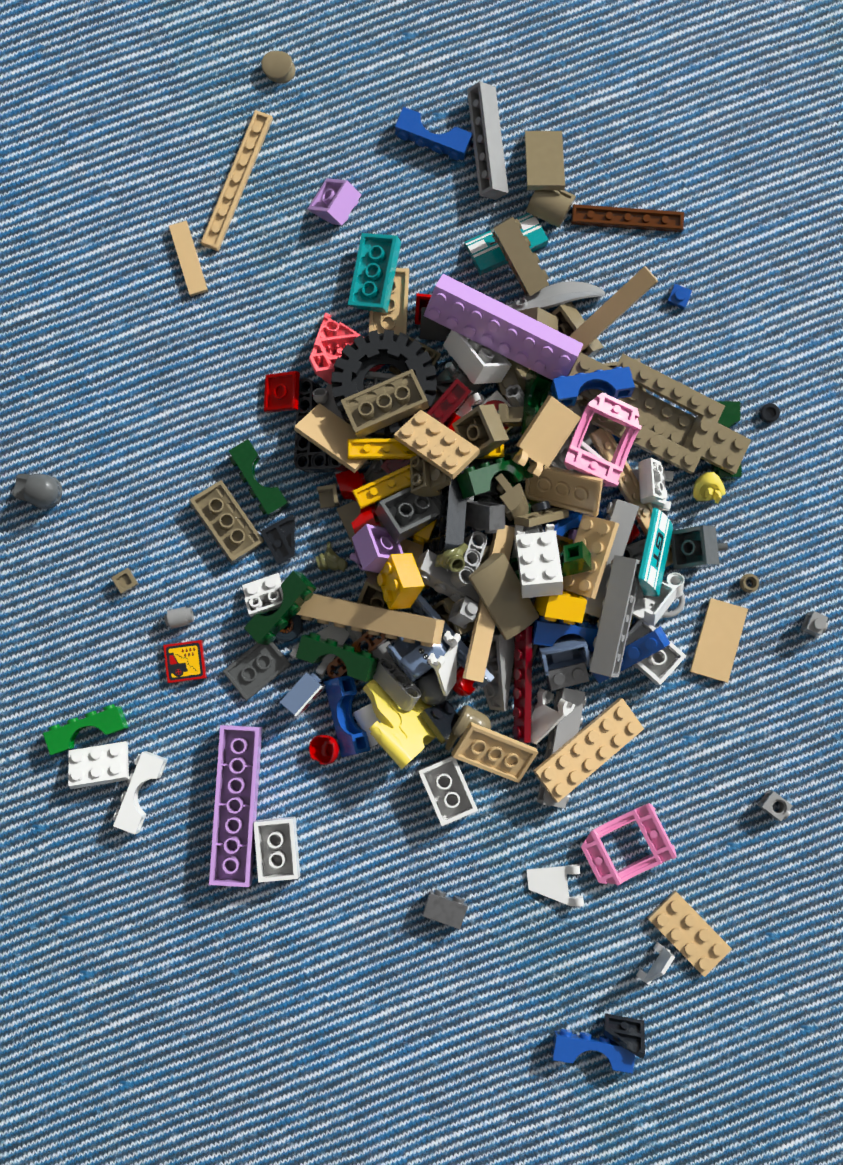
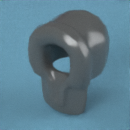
M39 473L31 475L18 474L13 496L27 501L35 507L50 509L60 502L63 489L61 483L50 475Z
M432 669L416 679L415 685L421 691L420 699L427 705H438L446 702L453 693V689H451L447 696L443 695L436 671H432Z

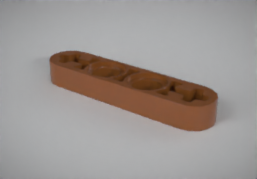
M367 631L352 646L355 647V650L361 652L360 644L362 641H366L369 644L367 651L373 652L388 638L385 637L386 634L381 633V638L371 640L370 638L376 635L368 634ZM336 657L327 666V673L333 679L343 677L347 674V668L342 659ZM344 665L338 669L339 673H334L336 666Z

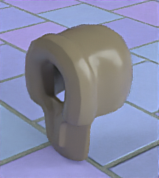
M464 705L457 713L459 717L446 741L445 749L450 751L457 738L463 735L470 722L491 730L490 719L471 706Z

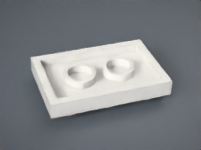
M126 741L69 750L68 787L70 789L129 780L128 743Z

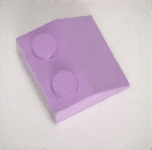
M326 178L307 209L331 224L342 226L348 220L352 209L358 204L361 194L347 180Z

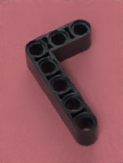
M303 378L299 381L296 424L318 405L313 399L312 392L321 387L318 383L308 378ZM295 431L294 465L297 469L307 473L345 472L349 470L341 463L338 465V461L326 452H319V447Z
M457 477L451 478V484L442 488L439 537L427 541L424 544L423 553L429 550L439 555L464 543L467 498L463 499Z

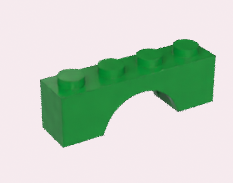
M114 704L103 707L104 711L100 713L92 711L85 714L86 718L78 720L77 717L66 721L67 725L60 727V724L49 727V731L43 733L50 755H56L73 749L77 735L86 727H96L105 735H111L129 728L122 707H115Z

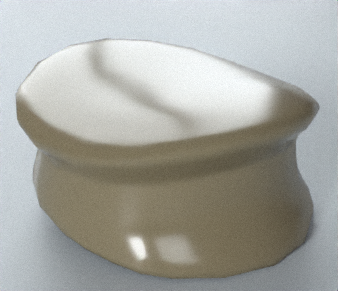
M270 51L262 58L261 68L271 81L287 83L293 79L296 69L288 53Z

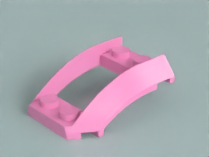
M603 392L590 401L572 437L564 461L567 470L572 468L583 474L602 478L603 486L617 487L632 444L642 427L638 421V409ZM594 413L626 427L611 463L580 449Z
M650 803L595 828L589 833L581 846L598 882L616 884L617 886L646 870L677 857L674 845L671 844L655 813V808ZM636 820L653 854L616 871L600 838Z

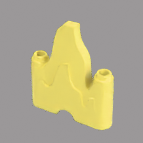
M375 680L369 681L362 689L371 700L376 717L381 721V723L375 722L369 728L370 734L394 762L403 769L424 749V744L428 745L436 737L420 715L424 709L432 706L427 705L419 698L411 711L402 710Z

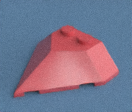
M326 312L309 361L315 374L331 385L332 372L335 370L334 364L337 357H341L344 347L347 344L351 346L354 343L353 339L360 336V334L342 322L338 324ZM385 364L377 365L369 371L376 372Z

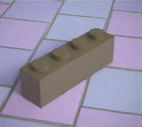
M509 217L491 228L490 231L524 294L532 296L549 285L547 281L549 277L544 269L541 270L537 254L535 252L532 253L529 247L531 246L527 236H523L520 230L522 229L520 222L517 218Z

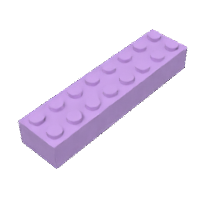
M442 274L437 282L423 315L551 380L558 376H568L583 346V343L445 274Z
M220 725L209 885L249 887L252 884L255 846L254 822L257 816L262 727Z

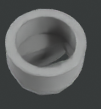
M317 388L312 392L313 399L317 404L327 402V389Z

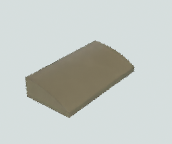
M413 369L341 400L357 439L412 416L420 409L423 411L429 408L428 400Z
M222 480L189 499L190 506L231 565L264 543V540Z
M493 553L468 576L504 640L514 637L540 617L529 598H522L520 581L504 553Z

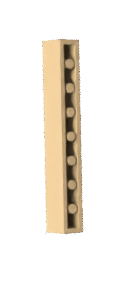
M313 593V596L308 601L303 603L300 611L297 613V615H301L300 619L312 621V618H315L317 623L329 624V622H334L335 627L345 628L347 625L351 626V630L359 632L366 629L368 634L379 636L380 633L386 634L385 637L390 639H397V636L403 637L404 642L415 643V640L421 641V645L433 647V644H441L445 620L389 610L387 608Z

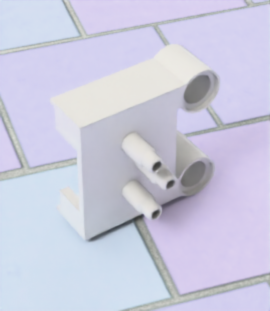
M638 556L634 559L642 561L643 556ZM670 573L667 576L666 583L662 582L659 597L643 595L639 583L632 615L655 626L672 602L682 595L684 588L683 575L680 573Z

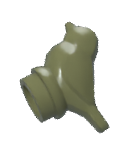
M331 541L327 542L325 553L316 556V562L320 571L331 569L332 571L341 570L344 572L348 567L347 561L333 551Z
M462 543L457 548L449 549L443 554H439L435 560V567H443L453 572L463 570L465 567L463 554L468 549L467 544Z

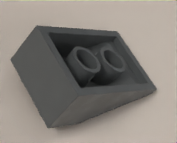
M411 487L380 501L375 513L395 544L413 536L440 517L441 496H418L411 493Z

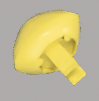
M706 472L699 476L693 488V497L696 501L715 500V503L718 504L722 498L721 496L726 494L720 477L714 472Z

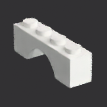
M147 751L138 754L135 760V765H137L135 771L130 774L127 781L129 784L128 789L123 792L120 802H122L120 810L117 809L113 817L115 821L114 827L132 834L140 832L146 813L141 809L138 802L139 790L149 779L161 778L168 759Z

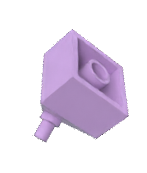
M366 524L352 537L355 553H351L350 559L355 561L362 571L380 573L391 554H403L400 542L395 544L386 528Z

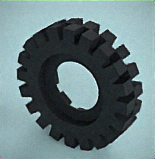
M377 330L371 331L364 338L360 335L353 339L354 343L351 346L347 344L342 350V356L337 357L334 364L335 370L332 372L331 378L332 392L337 408L347 423H350L341 400L363 391L366 374L370 369L381 364L392 365L402 373L413 369L429 404V408L423 411L427 413L431 409L432 404H434L437 389L435 366L432 364V359L428 352H424L422 345L418 341H411L409 335L401 332L399 335H396L394 330H384V333L378 334ZM414 415L370 433L368 436L377 438V435H380L383 438H393V435Z

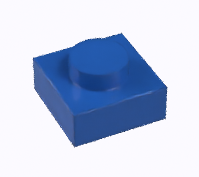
M674 284L667 303L684 310L692 290Z

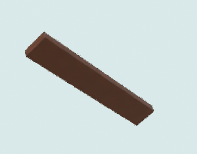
M573 204L571 225L682 232L684 212Z

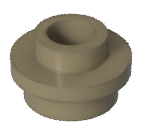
M749 573L741 577L739 584L744 592L752 593L758 589L759 579L754 574ZM747 580L752 582L751 587L746 585Z

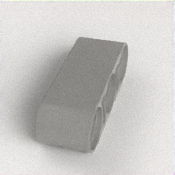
M476 531L464 538V543L468 546V549L463 554L465 567L460 572L452 571L450 578L452 585L456 588H462L471 584L468 576L480 565L487 544L485 534L480 531Z
M385 657L380 659L375 669L374 680L402 710L411 711L421 697V691L391 659Z

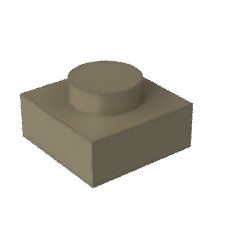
M129 568L111 577L121 594L139 585Z

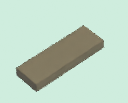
M553 507L516 516L514 524L532 527L569 517V510Z

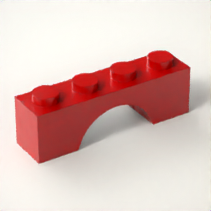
M349 469L335 474L343 499L356 501L352 491L366 484L363 473L359 474L358 470L354 473ZM374 505L361 509L359 516L351 523L355 534L366 524L381 527L380 521L375 522L374 519L377 516Z

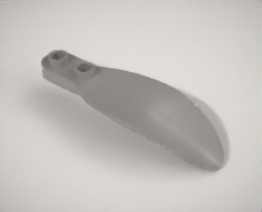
M577 281L560 282L547 286L532 296L519 299L507 306L517 311L535 307L544 310L579 299L605 296V292L601 288L589 283Z

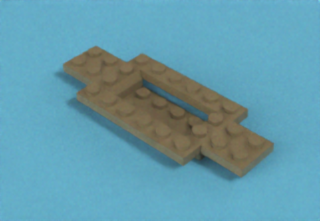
M580 352L568 376H573L577 373H592L596 370H611L612 368ZM622 354L616 367H630L635 384L698 415L694 417L635 387L631 397L618 399L638 409V421L642 427L633 445L689 474L694 473L700 458L732 475L736 474L751 439L717 423L725 405ZM588 389L579 394V396L582 395L583 399L590 402L602 392H605L598 389ZM594 413L590 421L591 424L619 438L622 437L626 429L625 426L597 413Z

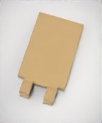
M548 395L516 444L520 450L512 460L524 467L529 457L534 462L527 471L539 477L543 471V465L549 468L581 417L554 397Z

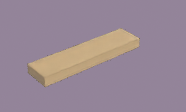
M187 220L169 225L189 295L195 296L208 292Z

